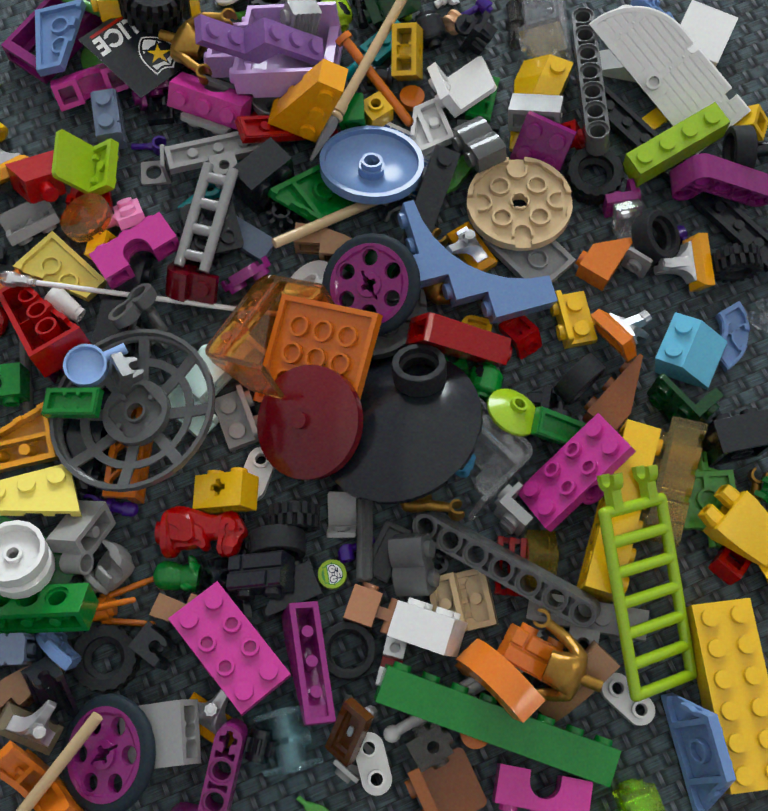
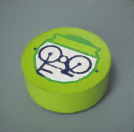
M338 560L325 561L318 569L319 582L326 589H339L347 579L345 566Z

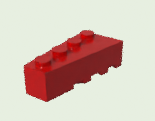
M13 284V286H5L0 289V302L29 358L45 378L63 368L64 358L73 347L80 344H91L77 324H73L66 315L57 311L50 302L41 298L30 286Z

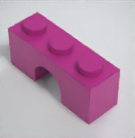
M104 63L50 81L51 89L61 112L85 104V101L91 97L90 93L92 91L113 88L120 92L130 88Z
M181 72L169 81L167 106L237 130L235 120L237 116H250L253 96L250 94H237L236 90L232 88L224 92H213L205 89V85L199 82L197 76Z
M158 212L155 215L147 216L135 227L122 231L118 237L110 242L97 246L89 256L113 290L135 277L129 265L130 259L135 253L139 251L151 252L159 262L178 250L179 241L164 217Z
M497 763L492 801L499 803L498 810L517 811L519 807L529 809L530 811H590L593 782L557 775L556 787L553 793L547 797L540 798L533 793L530 786L531 769Z

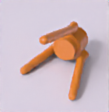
M153 576L111 591L107 595L100 594L97 598L99 603L92 622L101 621L102 624L144 627L148 621L113 618L118 613V606L136 602L135 597L116 600L114 597L154 582Z

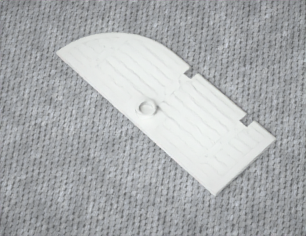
M626 6L608 11L589 23L590 27L672 126L714 102L717 103L730 120L728 128L736 124L751 111L738 94L732 99H728L725 94L732 89V86L700 48L695 53H690L688 48L695 42L684 28L666 13L650 7Z

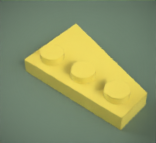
M53 231L13 265L15 270L19 269L21 273L41 281L102 289L106 287L107 283L94 268ZM64 289L69 294L88 302L98 294Z
M63 464L0 480V516H24L26 513L43 514V516L70 514L71 517H82L73 474Z

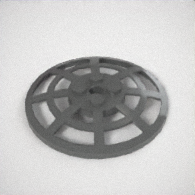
M135 329L111 335L94 344L104 352L122 343L127 345L139 342V358L136 368L143 369L144 375L141 381L132 385L130 392L120 394L108 373L99 385L94 386L101 389L106 386L111 392L104 408L100 410L99 418H66L80 420L81 436L87 447L85 451L73 458L70 456L64 441L63 418H49L50 437L55 453L63 466L79 480L104 491L128 492L141 490L162 482L183 468L204 442L212 424L215 411L213 377L206 362L196 349L184 339L172 333L157 329ZM150 342L172 345L188 356L177 369L163 360L150 358ZM195 364L200 368L206 381L208 403L194 405L192 389L185 377ZM150 368L160 369L172 375L161 387L149 381ZM64 374L57 388H73L74 384ZM180 384L185 397V407L171 408L168 395ZM142 407V414L136 419H131L132 412L136 408ZM206 415L198 436L182 456L176 447L187 434L192 417ZM184 418L180 430L170 442L163 434L171 419ZM90 421H103L104 428L108 433L97 443L94 442L91 434ZM154 441L161 449L157 454L137 461L140 446ZM115 442L128 446L125 461L113 459L105 455L103 451ZM166 456L173 463L168 469L150 479L130 484L134 469L151 466ZM96 458L103 464L116 469H122L118 483L109 484L86 474L80 466Z

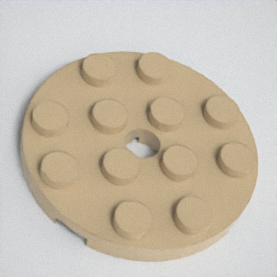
M506 157V161L477 173L468 189L467 214L474 229L488 242L508 250L528 251L550 244L566 229L573 209L572 191L564 176L551 165L531 157H524V160H509V157ZM523 200L526 206L514 207L513 201Z

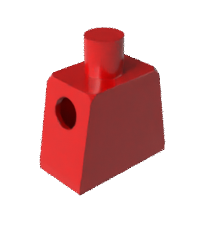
M54 150L5 164L13 189L30 204L44 200L46 202H54L60 195L66 193L64 183L52 176Z

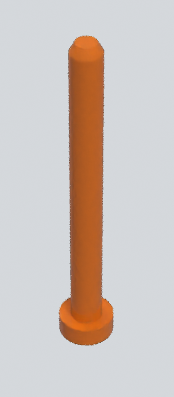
M347 30L335 40V43L339 47L344 46L359 66L364 55L351 40L353 35ZM370 66L366 76L394 108V112L405 126L410 127L413 125L414 121L411 115L375 69Z

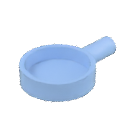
M124 343L104 352L95 345L80 344L73 347L66 354L63 361V370L67 378L78 387H94L106 378L109 371L108 362H110V355L119 352L125 355L128 354Z

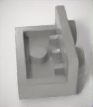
M45 200L35 204H30L26 201L0 214V224L4 228L6 237L12 246L19 244V246L25 245L33 240L32 236L43 232V234L49 233L57 228L56 224L60 222L51 203Z
M517 482L513 487L508 484L498 494V499L494 502L497 507L493 513L501 520L499 522L500 526L510 535L514 533L517 537L524 532L533 519L515 501L523 487L520 482Z

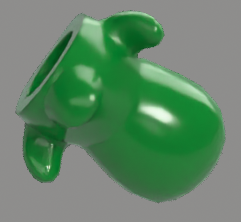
M193 555L188 556V564L186 565L170 560L162 561L155 567L153 573L154 584L161 590L179 591L181 589L184 592L191 591L197 593L201 580L202 565L198 564L197 559Z

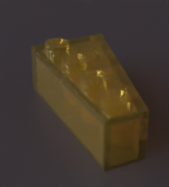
M672 416L669 432H662L661 436L663 440L662 449H664L663 458H656L655 465L657 464L658 466L656 486L657 492L664 493L667 497L675 547H679L689 508V498H691L694 487L695 472L702 453L701 446L708 424ZM656 506L651 507L649 514L643 513V528L659 524ZM661 536L647 539L650 541L662 543Z

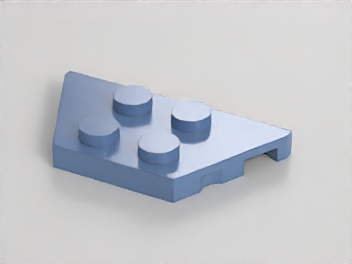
M674 693L660 695L692 810L708 811L736 781L733 764L718 715Z

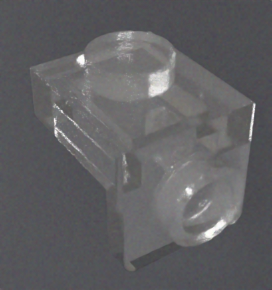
M639 199L613 205L611 229L617 239L632 238L631 229L633 222L642 215L643 205Z

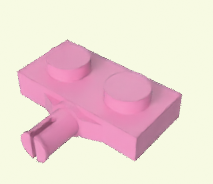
M128 197L119 200L117 205L113 206V216L98 220V224L101 230L117 226L123 231L140 224L145 216L138 199Z

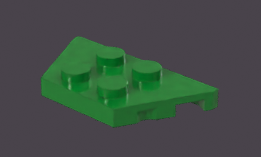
M319 165L270 188L267 194L271 199L311 222L356 203L340 197L327 187L321 177Z

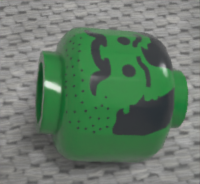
M485 362L481 365H476L470 369L468 374L469 379L477 390L481 405H487L490 395L502 388L504 376L494 364Z

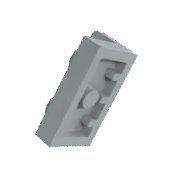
M241 384L236 385V391L215 398V412L230 452L259 442L257 434L258 415L253 416L250 407L255 405L250 391L244 392Z

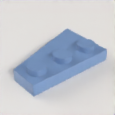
M74 0L35 10L36 71L41 77L66 70L86 8L83 0Z

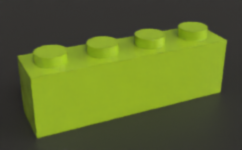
M714 102L626 153L623 162L624 172L629 179L633 178L635 186L639 187L724 137L730 120L717 103Z

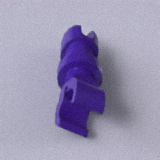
M90 494L83 496L87 499L92 498L93 501H105L112 515L113 513H119L122 516L133 517L139 511L138 505L133 502H117L115 498L104 500L100 499L99 496Z

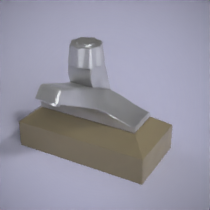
M47 700L36 712H32L7 701L0 714V735L49 756L64 729L62 724L54 725L49 721L57 703Z

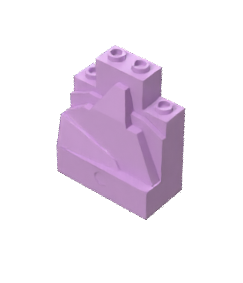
M336 1L317 2L322 11L317 36L323 38L324 59L340 65L343 46L339 47L335 43V40L342 34ZM284 4L247 6L246 14L242 17V21L235 22L233 25L244 29L262 17L281 23L280 11L285 8ZM210 48L204 52V64L211 68L212 78L229 77L231 84L235 86L237 94H252L254 98L282 97L287 93L290 86H295L299 83L303 75L315 66L280 53L257 64Z

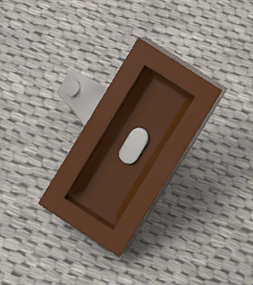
M346 694L343 700V705L324 748L345 767L353 764L370 725L377 716L378 711L375 706L363 707L352 695Z

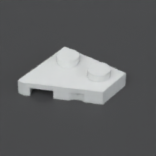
M435 98L413 108L412 118L414 122L411 126L410 136L420 148L423 156L432 153L436 144L443 147L452 144L451 138L454 137L452 129L443 109Z

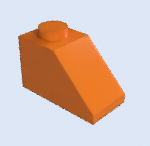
M628 237L595 243L588 252L583 250L575 263L579 266L575 276L603 291L623 261L628 249L632 246V238Z

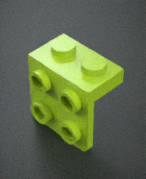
M63 129L57 131L52 176L93 198L114 190L117 181L116 171L119 158V142L110 138L92 146Z

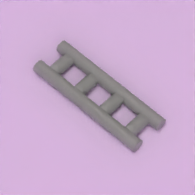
M203 162L173 264L178 267H184L186 259L200 262L199 271L209 274L239 170L229 167L227 174L221 175L212 173L214 167L212 163ZM209 183L223 186L219 201L204 198ZM201 208L216 211L211 226L197 223ZM194 234L208 237L204 252L189 249Z

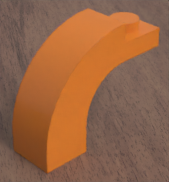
M476 639L456 658L457 663L454 666L460 673L479 682L501 704L507 713L517 721L524 723L546 701L518 669L497 650L480 639Z
M10 740L0 750V779L26 798L48 770L49 766L28 748L23 750ZM59 776L33 808L35 811H85L70 795L65 783Z

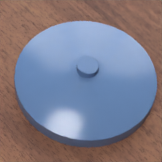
M357 126L335 134L324 144L320 153L319 167L324 183L335 194L352 202L375 205L391 203L412 193L422 180L424 158L418 145L399 131L382 126Z

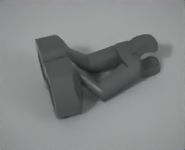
M143 283L135 287L128 294L127 299L113 308L108 315V319L117 329L129 326L128 330L143 329L137 326V321L141 315L140 312L144 311L153 327L152 329L165 332L168 330L158 311L152 305L157 297V292L149 283ZM150 342V346L154 345L163 349H167L170 346L160 342Z

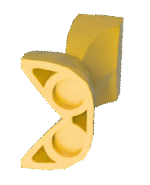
M730 484L722 485L714 495L723 504L720 510L713 504H707L698 514V517L706 525L703 532L713 541L759 565L768 582V512L747 490L739 492Z

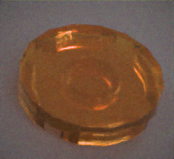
M95 193L84 194L74 199L62 213L61 229L73 241L88 242L94 239L92 236L97 233L100 235L106 230L111 222L112 209L101 195Z

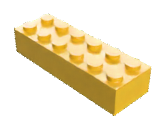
M629 419L626 420L618 433L636 452L613 473L623 474L624 484L621 488L623 502L641 498L639 483L633 477L632 467L653 465L655 456H659L663 446V440L659 439L660 428ZM603 496L598 501L576 587L593 595L599 602L611 603L613 602L598 516L599 509L606 507ZM642 510L613 517L614 536L643 528V521L639 520ZM633 544L617 548L620 566L634 562L636 549L632 548ZM629 577L622 578L624 593H626L629 585Z
M743 598L690 605L686 607L697 668L696 679L703 708L718 715L736 776V781L724 794L732 795L768 790V674L751 599Z

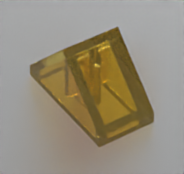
M526 530V559L556 575L559 550L555 531ZM526 575V583L530 587H537L535 577Z

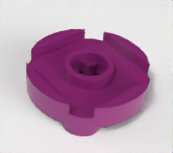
M267 256L260 258L263 264L260 265L258 261L253 262L228 277L231 283L228 284L226 280L220 282L224 291H230L233 295L247 286L245 280L253 277L256 281L270 272L268 267L271 263Z

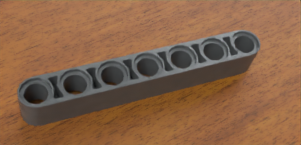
M579 7L572 12L571 37L585 149L590 155L601 156L609 149L610 124L598 38L595 31L589 25L595 19L592 9Z
M427 511L416 516L413 520V532H428L430 539L434 542L437 549L573 625L587 628L600 615L601 605L593 595L465 525L451 520L445 514L439 511ZM426 518L432 521L433 531H429L426 528ZM450 532H454L458 536V545L450 541ZM475 546L483 549L484 559H480L475 555ZM500 560L509 563L510 573L501 570ZM532 575L535 577L537 587H530L526 583L525 576ZM556 589L562 592L564 602H558L553 599L552 590ZM578 605L588 606L592 616L585 617L581 615Z

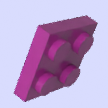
M529 111L509 159L524 160V157L535 158L551 165L560 172L577 132Z

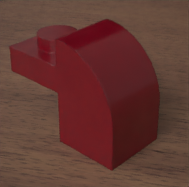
M173 261L167 266L166 296L180 302L192 300L213 305L217 302L219 276L199 272V266L191 264L178 267L173 264Z

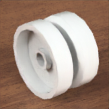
M20 520L3 522L0 524V595L11 599L30 597L40 592L50 582L55 571V557L40 529L30 522Z

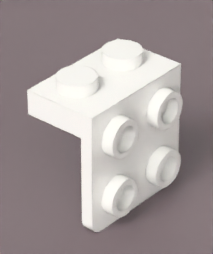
M482 56L476 57L449 77L444 74L436 62L427 67L431 77L428 79V82L434 92L437 93L434 96L437 103L442 109L446 107L454 118L488 97L497 89Z

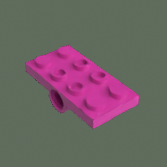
M597 413L523 484L518 495L548 531L552 532L582 502L586 505H591L602 499L604 492L598 485L597 476L609 473L612 475L636 451Z
M218 581L168 618L241 716L245 715L291 677V673Z

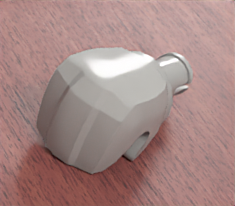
M104 539L101 542L108 550L99 560L95 570H92L88 575H83L84 581L82 583H90L95 594L98 592L107 595L110 591L118 588L132 574L135 566L132 562V556L126 548L118 543Z

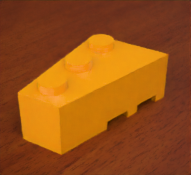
M323 58L303 75L299 83L295 86H290L286 94L273 101L268 124L316 143L343 94L348 69Z
M44 401L36 405V408L14 418L12 422L0 428V473L60 460L51 442L49 418L41 415Z

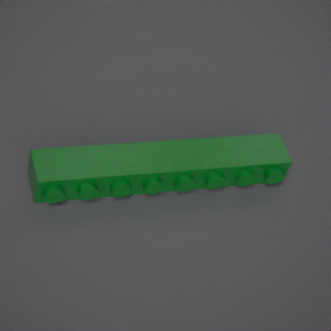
M394 661L393 666L385 664L374 696L375 702L609 788L611 787L621 750L612 746L613 740L595 734L594 739L583 735L584 729L568 723L566 728L554 725L556 719L538 713L537 718L530 716L522 723L513 719L501 705L497 704L498 701L492 695L481 692L480 697L468 693L470 688L453 681L451 687L439 683L441 677L423 671L422 676L411 672V666L399 661Z

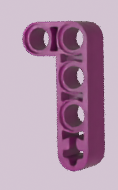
M696 154L673 168L669 173L671 194L674 200H689L704 191L752 207H761L768 204L767 173L711 154Z
M231 718L216 732L199 805L179 802L170 811L231 810L244 754L243 749L246 736H248L247 726L242 720ZM228 731L233 732V738H235L230 749H226L230 740V735L227 734ZM224 761L228 763L231 772L221 771L218 767V762ZM211 793H219L223 797L224 802H215L211 797Z

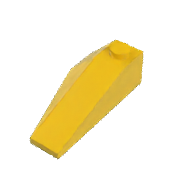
M552 54L524 60L514 80V93L562 96L568 84L574 63ZM510 131V152L513 151L520 132Z

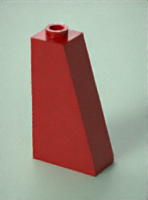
M427 312L410 319L405 345L428 344L438 348L444 355L481 364L487 362L494 364L496 367L506 366L512 355L511 338L432 312Z

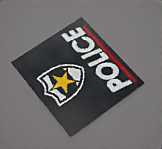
M123 17L108 19L78 39L140 98L185 67V65L175 62L170 57L171 43L159 40V33L157 31H153V34L147 33V30H142L141 32L136 29V26H130L127 19ZM180 18L179 24L173 25V29L169 30V32L176 33L186 20Z

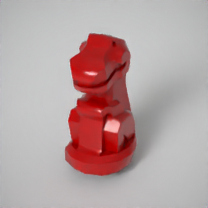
M175 506L166 510L162 514L161 521L157 522L155 526V541L160 545L161 552L165 558H175L182 550L200 548L202 551L208 552L211 549L210 542L213 540H217L216 551L224 558H229L239 554L242 542L248 536V530L244 521L234 511H227L216 515L185 506Z

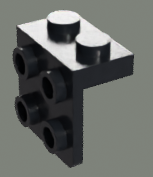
M232 198L215 255L239 250L244 245ZM191 203L179 208L181 227L182 225L185 226ZM201 208L197 223L211 226L216 211ZM194 234L190 249L204 252L208 237Z

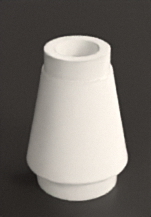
M52 288L44 298L57 311L62 312L69 320L76 323L80 322L86 313V310L64 289Z

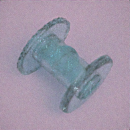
M300 706L273 710L253 718L254 724L270 721L273 740L279 739V746L275 747L279 767L263 771L264 777L289 774L323 763V757L307 760L305 748L311 744V734L307 726L302 727L300 725L298 714H301Z

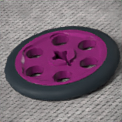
M376 233L358 235L340 246L328 261L322 282L323 301L344 306L342 304V297L345 293L351 292L354 296V302L349 306L350 308L365 310L366 307L373 305L376 313L383 315L378 337L395 331L405 323L414 311L420 294V271L409 249L397 239L385 234ZM369 251H376L378 256L376 263L367 265L365 255ZM396 263L400 267V273L396 278L390 279L387 269L391 264ZM352 265L355 269L354 276L349 280H345L342 271L345 266ZM368 279L376 281L373 285L374 293L365 289L368 286ZM396 291L400 296V300L397 305L390 307L387 303V296L390 292Z
M118 694L99 695L86 702L79 709L78 714L71 719L63 737L61 752L93 712L100 714L103 718L101 729L98 734L93 732L83 744L87 749L86 760L83 762L80 759L79 749L62 771V775L68 792L76 803L86 811H126L141 798L151 780L156 758L155 737L146 714L134 701ZM120 718L125 722V730L122 735L117 730V723ZM131 746L136 750L134 763L129 762L128 750ZM115 748L109 751V754L105 756L108 753V749ZM92 774H95L98 780L95 790H92L90 787ZM117 774L122 778V788L119 792L114 787V779Z

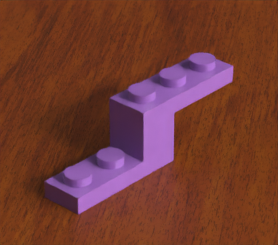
M202 14L194 18L197 45L260 64L280 53L316 65L324 58L323 38L265 17L244 29Z

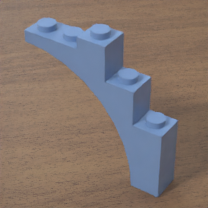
M414 200L403 202L400 213H398V222L400 228L406 231L408 237L405 240L406 247L413 254L418 265L421 280L420 288L444 282L442 284L443 295L446 300L450 301L451 307L482 299L481 309L484 317H488L490 325L550 309L558 301L549 275L529 279L507 278L486 273L464 263L451 254L432 235L423 222Z

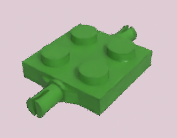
M705 451L695 453L696 470L677 472L674 475L682 530L703 531L706 525L698 517L699 512L707 504H713L720 510L723 504L714 497L715 492L720 486L730 484L736 489L733 469L717 470L709 468L707 452ZM707 535L710 549L722 547L721 544L713 541Z

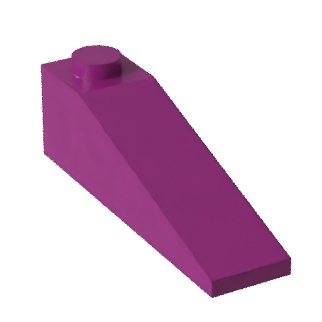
M318 601L289 603L281 618L285 646L304 726L335 723L336 717Z

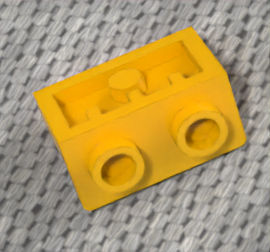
M561 290L555 291L558 301L550 308V313L552 316H556L558 323L556 325V335L558 340L563 342L564 349L596 343L598 338L584 291L563 295Z

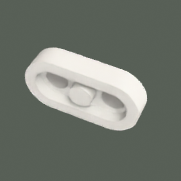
M257 447L250 452L244 468L248 469V473L259 477L257 501L265 495L275 470L267 458L263 464L256 463L259 457H265L261 447Z
M613 673L603 683L600 691L603 699L629 723L642 726L653 720L655 706L652 700L647 698L639 702L632 701L629 696L626 676L620 673ZM615 682L621 685L622 690L620 694H616L612 690ZM638 704L643 705L645 709L642 716L636 713L635 708Z
M367 732L356 757V762L365 791L371 795L379 796L389 790L392 784V775L382 739L375 733ZM366 742L374 744L375 750L372 754H366L363 751V745ZM374 773L381 774L383 778L382 783L378 786L371 783V776Z

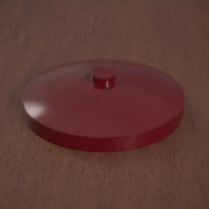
M319 365L298 366L278 377L265 393L257 418L258 439L267 460L282 474L301 480L326 478L344 467L355 453L363 430L362 405L353 385L337 371Z

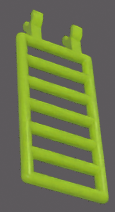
M657 464L645 467L644 465L632 467L633 477L639 483L641 498L623 502L621 488L624 484L622 473L612 475L609 473L597 476V482L600 489L604 492L606 507L599 509L598 516L629 696L634 702L642 701L680 686L697 677L668 501L664 493L657 492ZM656 506L659 524L614 536L613 517ZM657 536L662 537L664 553L620 566L617 548ZM664 565L667 566L668 583L625 596L622 578ZM670 594L672 595L674 612L630 626L628 608ZM677 624L679 641L635 657L632 639ZM682 653L683 671L642 687L640 686L638 669Z

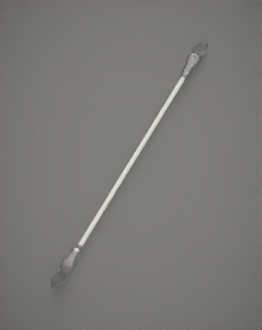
M7 270L0 273V283L9 288L44 286L128 297L130 293L41 281L29 275L18 274L15 271ZM157 296L155 301L273 317H276L277 311L216 303L213 305L192 300L180 302L163 296Z

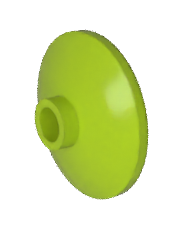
M499 389L494 391L487 401V410L493 422L500 429L511 435L528 436L531 434L536 409L534 404L526 396L515 390Z

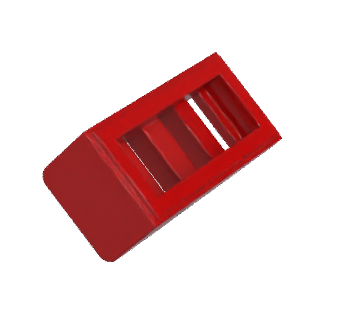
M723 546L708 568L725 583L733 585L743 577L752 561ZM728 554L732 555V556H733L735 559H737L740 563L736 562V561H735L732 557H730Z

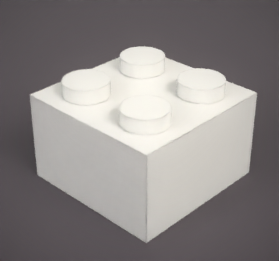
M409 597L408 602L397 601L387 636L444 656H458L468 624L459 620L461 614L438 606L436 612L432 611V604Z

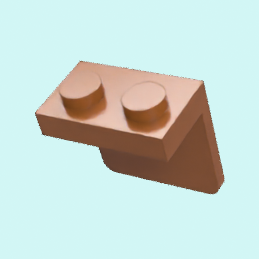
M460 747L407 772L409 779L404 781L411 798L418 797L423 808L420 811H477L487 804L485 794L466 753Z

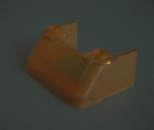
M265 275L259 278L207 344L205 353L216 366L247 389L282 399L284 393L271 377L268 368L263 365L282 294L331 304L335 303L323 284L277 275Z

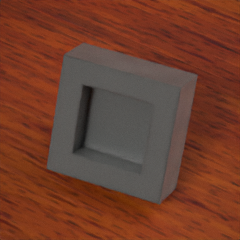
M122 352L110 355L108 372L120 394L130 392L132 385L141 381L144 375L143 369L132 370L137 367L138 359L136 357H124Z

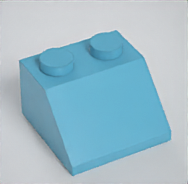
M675 312L655 357V373H663L667 377L708 390L727 341L702 320Z

